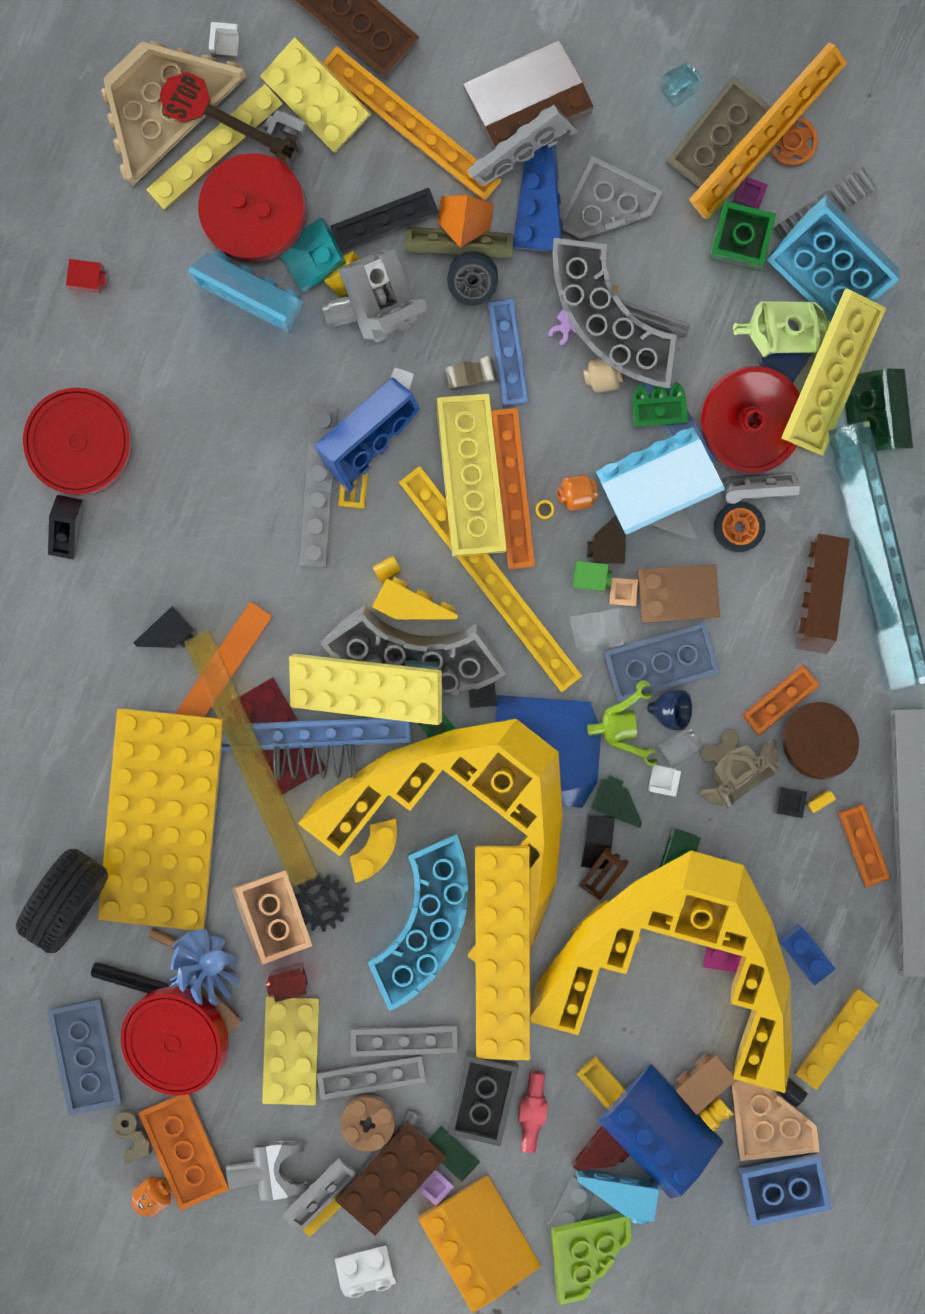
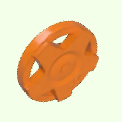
M801 116L796 121L803 123L806 127L798 128L795 122L774 145L780 148L779 155L774 147L770 150L771 155L781 164L788 166L801 165L812 157L817 148V132L811 122ZM813 138V145L810 150L807 141ZM794 155L801 158L800 160L791 161Z

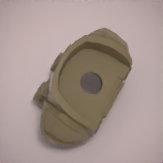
M733 729L724 731L721 738L722 743L718 746H703L700 750L701 758L706 762L715 761L717 764L714 768L716 772L713 778L718 786L703 788L699 791L698 795L700 797L703 796L711 804L725 805L729 808L752 788L779 772L777 767L780 755L775 739L766 742L758 757L748 745L740 748L736 746L739 742V734Z

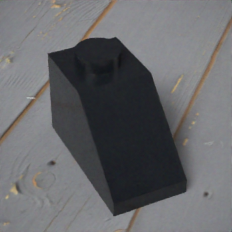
M61 495L56 496L49 514L48 555L74 560L82 522V499Z
M172 606L133 643L136 647L178 648L181 645L185 648L195 638L192 634L196 629Z
M587 814L581 867L591 868L606 847L612 848L614 817ZM605 859L598 869H603L609 860Z

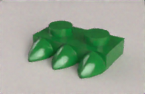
M675 382L671 387L669 397H667L663 387L655 386L652 390L651 398H649L646 389L641 384L637 386L632 400L634 428L688 423L686 394L678 382Z

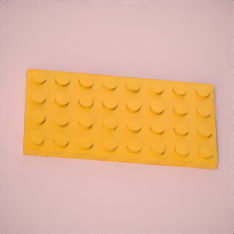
M117 708L103 866L107 870L108 879L100 892L98 920L186 930L205 929L224 719Z

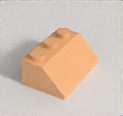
M286 870L231 888L258 964L263 965L313 946Z

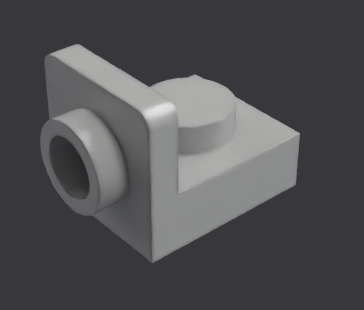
M275 110L273 116H268L264 130L267 131V135L273 138L278 127H282L281 132L287 135L291 133L295 136L296 134L304 136L307 124L303 120Z

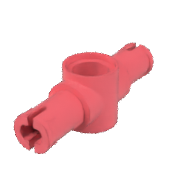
M530 1071L527 1093L520 1100L518 1122H521V1127L523 1128L521 1151L527 1153L536 1152L539 1130L546 1123L548 1101H545V1096H543L545 1072Z

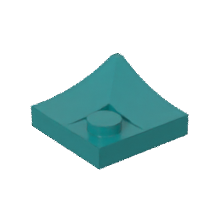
M321 217L303 228L293 246L280 255L299 289L303 292L311 289L346 263L326 220Z

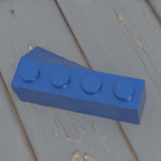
M391 378L347 418L342 420L332 431L321 438L314 447L322 462L350 493L356 486L353 484L355 479L361 473L365 475L371 468L368 465L378 452L380 454L384 453L388 448L387 445L392 435H399L420 410V407L413 393L396 379Z

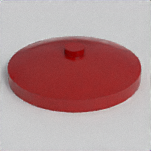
M761 366L741 367L723 376L707 395L701 415L703 438L711 454L726 467L743 473L769 471L786 461L798 446L781 439L800 396L795 385L780 372Z

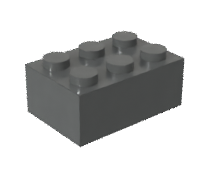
M466 1051L448 1127L449 1135L501 1146L519 1069L518 1063L499 1059L476 1058V1053Z

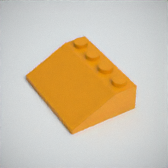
M488 1174L443 1199L437 1206L433 1205L419 1213L420 1224L472 1313L493 1302L541 1267Z

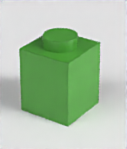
M584 561L575 562L572 588L604 592L606 586L611 587L612 571H608V564Z

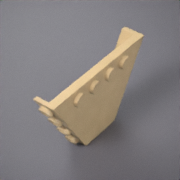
M150 41V44L140 42L103 78L105 87L101 88L105 104L109 103L111 113H108L107 116L111 129L116 130L117 138L113 139L117 154H122L123 164H120V170L123 180L128 179L133 187L207 116L203 115L202 118L182 124L165 114L159 94L169 77L190 72L203 79L211 100L210 105L216 107L247 77L244 69H241V65L227 61L226 64L216 62L215 58L202 54L201 57L191 55V52L186 49L175 48V50L165 48L166 46L160 42Z

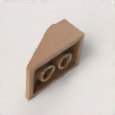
M716 564L637 570L641 623L720 617Z

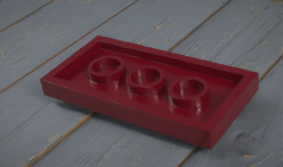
M274 677L227 704L238 724L299 721ZM299 748L289 749L294 776ZM303 748L309 776L313 748ZM274 749L254 750L280 796L309 780L305 774L302 752L297 778L294 780L291 776L286 753L283 777L281 780H275ZM280 749V775L282 770L284 749ZM316 752L311 778L320 773ZM320 758L322 771H324L325 765Z

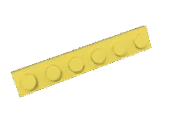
M264 84L230 115L258 129L266 122L269 115L273 116L275 110L283 107V103ZM220 123L146 190L164 210H167L248 137Z

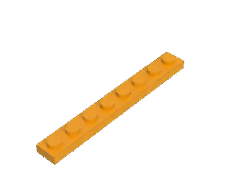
M828 43L689 199L703 218L709 219L844 68L847 62L836 45Z
M336 46L325 59L323 64L359 101L480 199L486 201L502 182V179L498 177L482 186L473 179L468 169L474 165L477 160L339 47Z

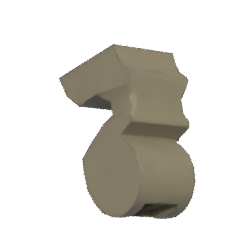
M490 355L480 358L478 363L461 362L445 368L449 390L477 386L478 383L498 382L494 361Z
M129 1109L120 1112L115 1117L113 1129L117 1138L132 1139L135 1142V1146L130 1147L126 1151L124 1164L150 1155L152 1152L151 1142L145 1129L138 1128L140 1122L138 1114Z

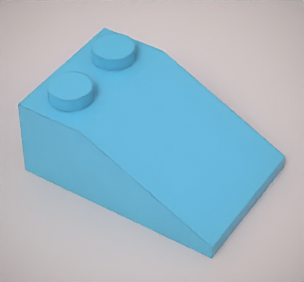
M576 1167L578 1182L624 1216L631 1218V1222L637 1224H647V1221L654 1222L659 1188L652 1179Z

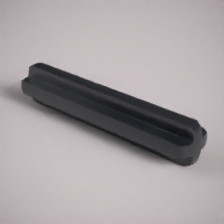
M94 963L91 969V976L144 993L169 987L167 983L101 963Z

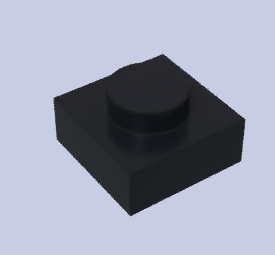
M495 682L477 690L476 688L469 690L470 708L497 706Z
M780 787L775 813L803 818L807 792Z

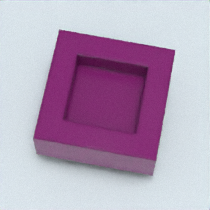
M746 177L739 184L733 202L759 209L768 185Z

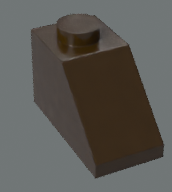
M616 515L592 537V541H587V557H592V563H625L626 534Z

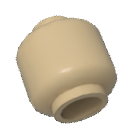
M601 358L592 359L589 362L588 369L584 370L586 385H591L596 393L617 390L621 382H624V374L604 362Z

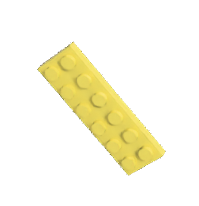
M844 290L781 439L818 455H824L886 307L854 291Z
M489 394L438 397L435 402L452 556L506 552Z
M292 654L289 656L290 707L432 725H439L442 722V670Z

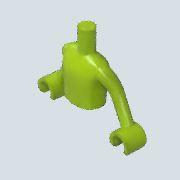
M642 680L636 685L637 692L605 710L602 723L587 725L588 736L603 734L610 746L640 756L648 765L654 766L658 763L657 759L648 760L647 757L651 753H656V749L653 747L642 749L620 741L637 738L634 710L622 711L641 698L649 699L652 696L650 692L641 693L643 687L651 685L648 681Z

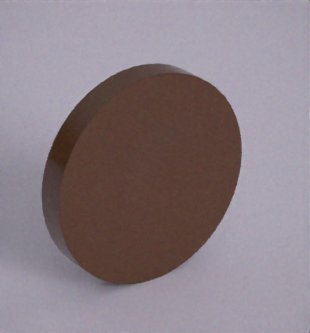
M813 702L800 707L788 718L782 733V745L788 761L797 771L807 777L824 780L840 775L853 764L859 750V736L854 722L842 709L830 703Z

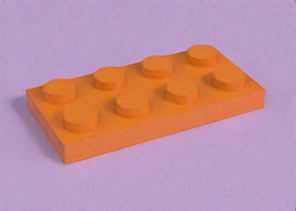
M190 1094L173 1096L138 1112L180 1211L230 1190L225 1174Z

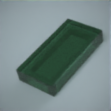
M442 1125L428 1138L447 1155L442 1164L461 1182L480 1163V1160L454 1136L449 1135Z

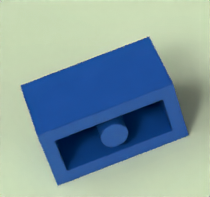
M799 924L778 940L812 984H818L836 969Z

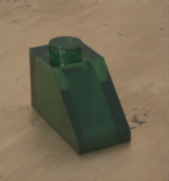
M610 775L607 780L601 778L589 807L641 828L642 822L628 789L622 786L624 781Z

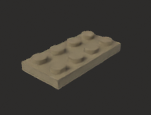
M732 77L671 154L667 163L700 188L771 106Z

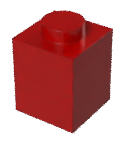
M69 259L66 286L72 290L101 293L102 287H106L108 271H104V266L97 262Z

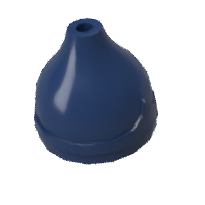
M668 691L656 701L648 704V712L654 715L666 728L684 730L690 723L692 716V700L687 691Z

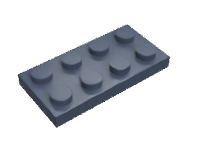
M706 622L603 652L617 703L623 702L637 692L636 685L642 680L648 681L651 685L643 687L641 693H654L720 673Z
M101 998L48 1009L47 1012L68 1114L72 1115L122 1104Z

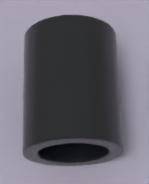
M789 1077L785 1093L777 1091L795 1107H798L808 1094Z

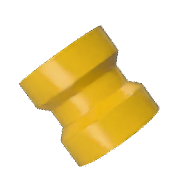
M719 1096L698 1113L713 1132L720 1127V1123L723 1120H728L734 1115Z

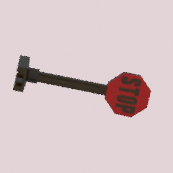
M190 72L169 77L159 94L165 114L183 124L207 115L269 148L270 152L276 154L278 161L286 165L291 171L294 168L290 159L294 157L296 152L302 154L304 150L299 138L291 133H288L285 140L278 137L273 138L210 105L211 100L205 81Z

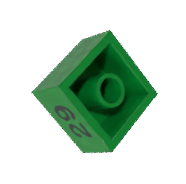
M724 201L720 209L709 258L760 271L764 266L776 213Z

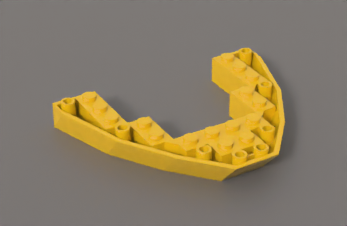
M517 719L450 730L382 755L356 772L354 779L349 777L318 797L298 824L337 855L341 856L388 795L411 811L440 772L444 770L526 834L518 846H530L531 954L557 879L563 818L559 752ZM476 942L472 945L467 955L475 963Z
M691 850L638 879L580 925L535 985L530 1001L531 1023L579 1035L600 967L627 974L641 928L740 955L742 957L731 986V1004L752 1010L733 1062V1079L783 1093L786 1091L792 1060L791 980L772 919L745 866L742 864Z

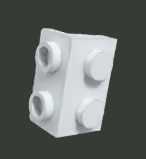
M386 1245L335 1259L340 1287L345 1297L358 1298L367 1291L374 1289L376 1291H384L389 1289L391 1285L396 1284Z

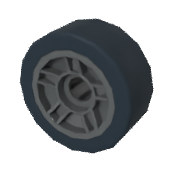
M476 251L465 252L456 257L450 265L447 278L451 294L459 302L471 306L480 305L490 300L496 292L498 285V272L493 260L484 253ZM470 275H476L478 279L469 282L468 277Z

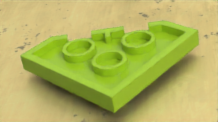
M616 1213L551 1228L558 1303L563 1305L585 1300L592 1292L590 1288L615 1262L614 1257L621 1248H626L631 1242L630 1218H627L622 1213Z

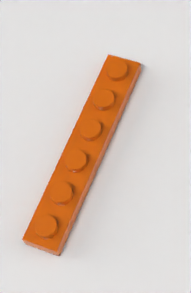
M518 408L492 410L508 570L535 567Z

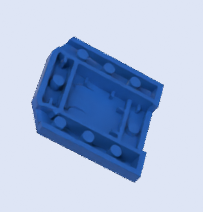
M497 695L495 721L517 719L559 752L562 806L583 808L598 783L601 734L588 736L587 725L599 724L591 703L586 701Z

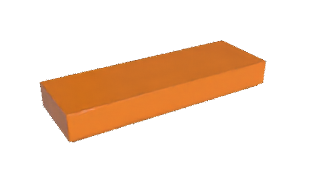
M801 665L743 713L742 717L760 736L818 688L820 684L804 665Z
M862 803L838 812L864 887L867 888L891 879L865 805Z

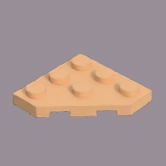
M739 1080L731 1084L740 1161L820 1152L817 1125L775 1091Z

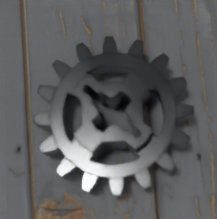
M320 873L316 874L314 881L309 876L306 877L307 885L299 883L298 888L301 890V893H294L296 899H298L297 903L305 925L308 923L312 924L311 931H314L317 926H321L322 932H325L326 925L328 924L333 929L336 928V919L341 922L344 921L341 912L349 911V908L344 906V903L349 902L350 897H343V893H345L347 888L339 889L340 880L337 879L331 882L330 874L326 876L325 880L321 879ZM321 885L318 892L314 894L306 893L311 887ZM330 888L337 894L339 902L333 900L330 896ZM320 896H324V901L328 903V906L324 905L322 909H318V904L314 902V899L318 900ZM303 903L310 906L313 912L312 917L305 911ZM326 912H336L331 918L321 920L322 915Z

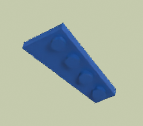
M546 144L535 150V156L524 163L513 239V248L553 252V238L562 239L563 222L560 219L559 205L561 204L557 185L559 177L556 146L553 145L548 148Z

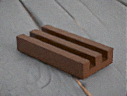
M608 847L605 848L578 885L599 900L602 899L629 863L626 859L623 861L619 859V854L615 853L613 855L610 853L611 849ZM604 860H609L593 883L588 885L587 882ZM615 864L618 868L601 890L597 891L595 888Z

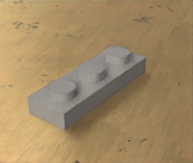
M338 1158L282 1214L283 1218L287 1223L302 1231L358 1174L351 1166Z

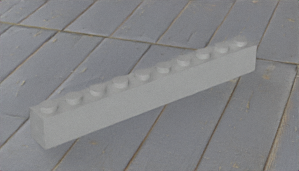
M925 709L891 710L899 972L903 977H925Z

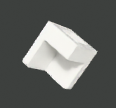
M211 22L209 39L211 56L238 58L240 40L238 25Z
M659 765L652 766L647 790L676 797L681 770Z

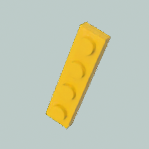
M856 988L794 1074L817 1090L879 1004Z

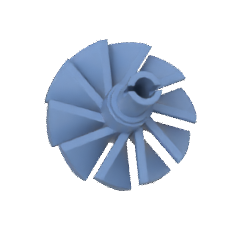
M207 929L189 931L172 946V950L175 952L170 968L171 970L178 969V975L170 979V982H174L170 984V987H179L183 992L188 986L192 985L191 993L196 1003L202 1005L201 985L203 984L208 992L209 1002L213 1005H219L220 1002L214 994L213 985L222 991L226 999L232 997V990L223 984L219 976L238 985L239 978L232 968L222 970L225 965L238 963L237 959L222 948L226 941L220 937L208 935Z

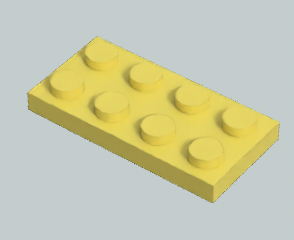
M294 37L260 75L271 89L306 122L307 126L333 152H337L372 114L298 37Z
M266 996L262 1104L316 1105L319 997Z

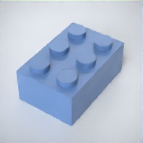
M818 1153L801 1154L738 1168L749 1221L753 1227L832 1210L821 1158Z

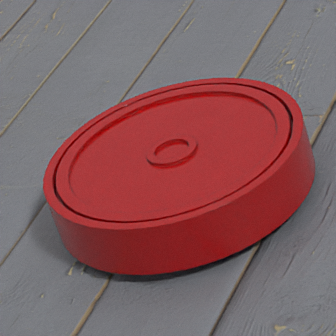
M247 153L225 160L209 174L200 192L198 214L205 234L219 251L240 262L260 263L282 255L297 241L305 225L307 203L298 179L286 165L280 163L278 159L265 154Z
M66 388L46 396L31 411L23 431V450L30 469L45 485L64 494L85 496L106 489L122 475L131 456L132 435L125 415L109 398L87 388Z
M164 987L148 993L130 1009L121 1028V1048L127 1065L142 1083L163 1094L180 1096L199 1091L219 1073L227 1058L229 1040L221 1015L203 996L202 1005L197 1004L189 989H185L182 992L179 987Z

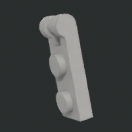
M795 472L728 476L722 480L725 488L723 490L725 498L730 504H735L741 499L746 498L762 499L764 497L776 496L785 498L791 495H800V484Z

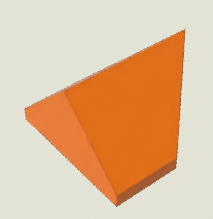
M469 195L441 196L438 224L461 248L487 231H490L494 204Z

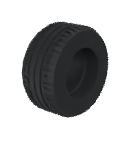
M78 849L66 850L47 871L25 904L16 922L18 934L46 953H56L79 927L100 895L108 879L106 868Z

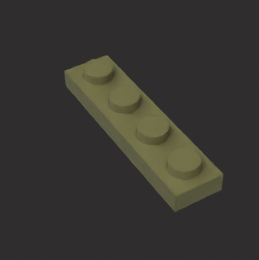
M407 227L406 251L441 253L443 255H461L465 252L476 251L495 258H512L513 233L486 232L460 248L444 229Z

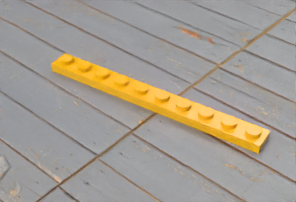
M419 466L399 481V484L452 551L446 499ZM488 554L456 556L561 693L582 677Z

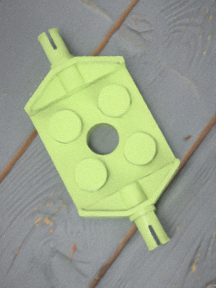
M761 301L756 306L749 324L735 323L733 325V330H735L733 333L734 335L748 334L751 336L763 357H766L769 353H815L814 357H816L829 328L830 321H827L823 308L816 302ZM788 320H792L797 324L798 331L790 329Z

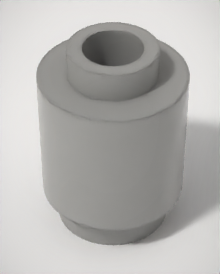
M348 296L329 300L328 304L322 305L327 326L334 325L336 327L357 321Z

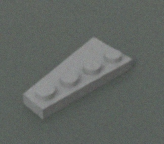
M552 105L550 108L542 110L538 117L530 123L521 126L517 133L509 139L500 142L488 155L476 160L468 171L473 179L482 186H485L512 170L514 167L513 163L516 161H528L535 156V150L546 144L550 148L559 143L557 138L568 132L571 136L578 132L570 119L555 105Z

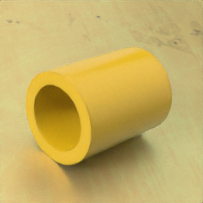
M548 500L540 501L535 508V514L540 520H548L554 513V506ZM540 505H548L551 513L548 516H542L538 511Z
M393 555L372 567L381 583L386 578L389 579L402 572Z

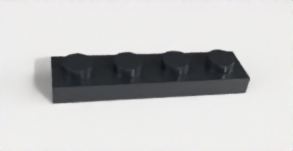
M428 187L333 224L330 227L342 252L439 214V211Z

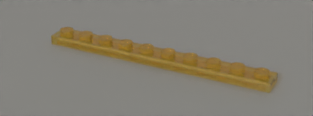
M207 631L184 641L293 887L317 877L319 874L278 782L274 779V773L211 632Z

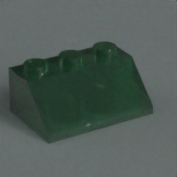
M885 368L858 374L846 401L851 456L913 448L905 369Z

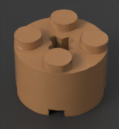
M364 1093L350 1100L344 1108L341 1118L342 1135L344 1140L357 1150L369 1152L381 1149L391 1139L394 1131L395 1115L388 1101L378 1094ZM367 1117L372 1118L373 1124H370L369 1127H365L363 1122Z

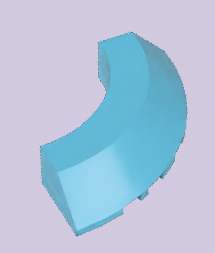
M457 834L408 854L415 882V897L411 914L397 938L386 949L368 959L367 962L389 1011L405 1004L433 981L450 958L460 937L466 917L469 885L465 857Z

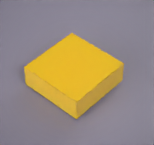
M825 790L807 801L805 805L811 813H815L836 800L832 791Z

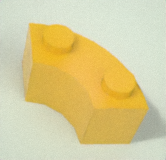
M397 817L370 823V836L367 844L360 851L350 855L355 883L376 874L389 860L397 840Z

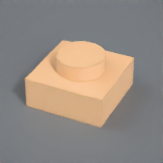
M612 578L609 604L636 606L638 580Z

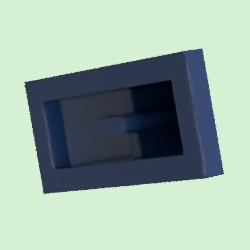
M775 353L766 357L761 356L758 362L762 367L780 372L793 383L813 353Z

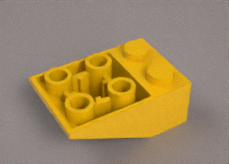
M396 577L392 581L386 578L372 605L373 609L396 621L457 620L459 616L454 613L456 608L443 601L440 606L433 603L431 595L420 589L416 593L408 590V583Z

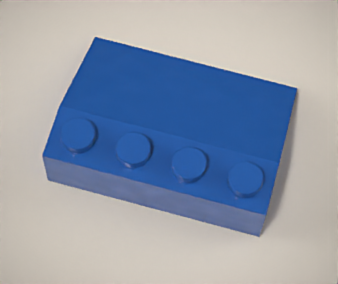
M652 1064L632 1082L597 1120L669 1198L681 1197L690 1188L723 1143L722 1139L709 1128L698 1114H695Z

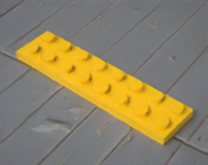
M476 846V1058L530 1060V846Z

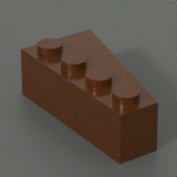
M818 534L814 542L810 541L807 557H811L810 566L806 567L804 582H807L801 598L802 614L798 622L796 649L827 654L837 641L850 542L848 538Z

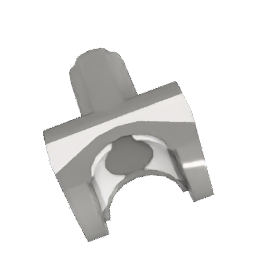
M276 1141L254 1145L252 1147L253 1162L226 1165L229 1189L258 1185L260 1201L284 1199L301 1194L309 1188L308 1181L289 1179L283 1174L281 1169V1163L285 1158L292 1156L291 1154L304 1151L302 1142Z

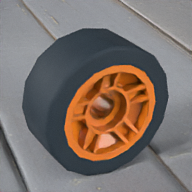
M737 502L729 504L717 514L714 521V534L718 543L724 549L732 552H745L755 548L762 541L765 534V520L758 508L750 503ZM741 522L745 529L742 532H737L735 530L736 523Z

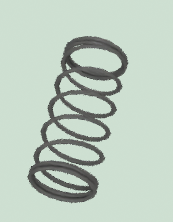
M286 745L284 749L280 775V747L274 746V779H282L287 753L290 773L295 780L298 775L301 752L307 779H310L312 776L315 752L317 754L320 776L324 779L327 774L330 751L335 777L339 779L342 771L344 750L350 778L354 779L355 746H349L348 755L347 746L343 745L339 773L337 775L333 748L329 745L324 776L317 745L313 748L309 776L302 745L298 751L295 776L292 770L289 747Z

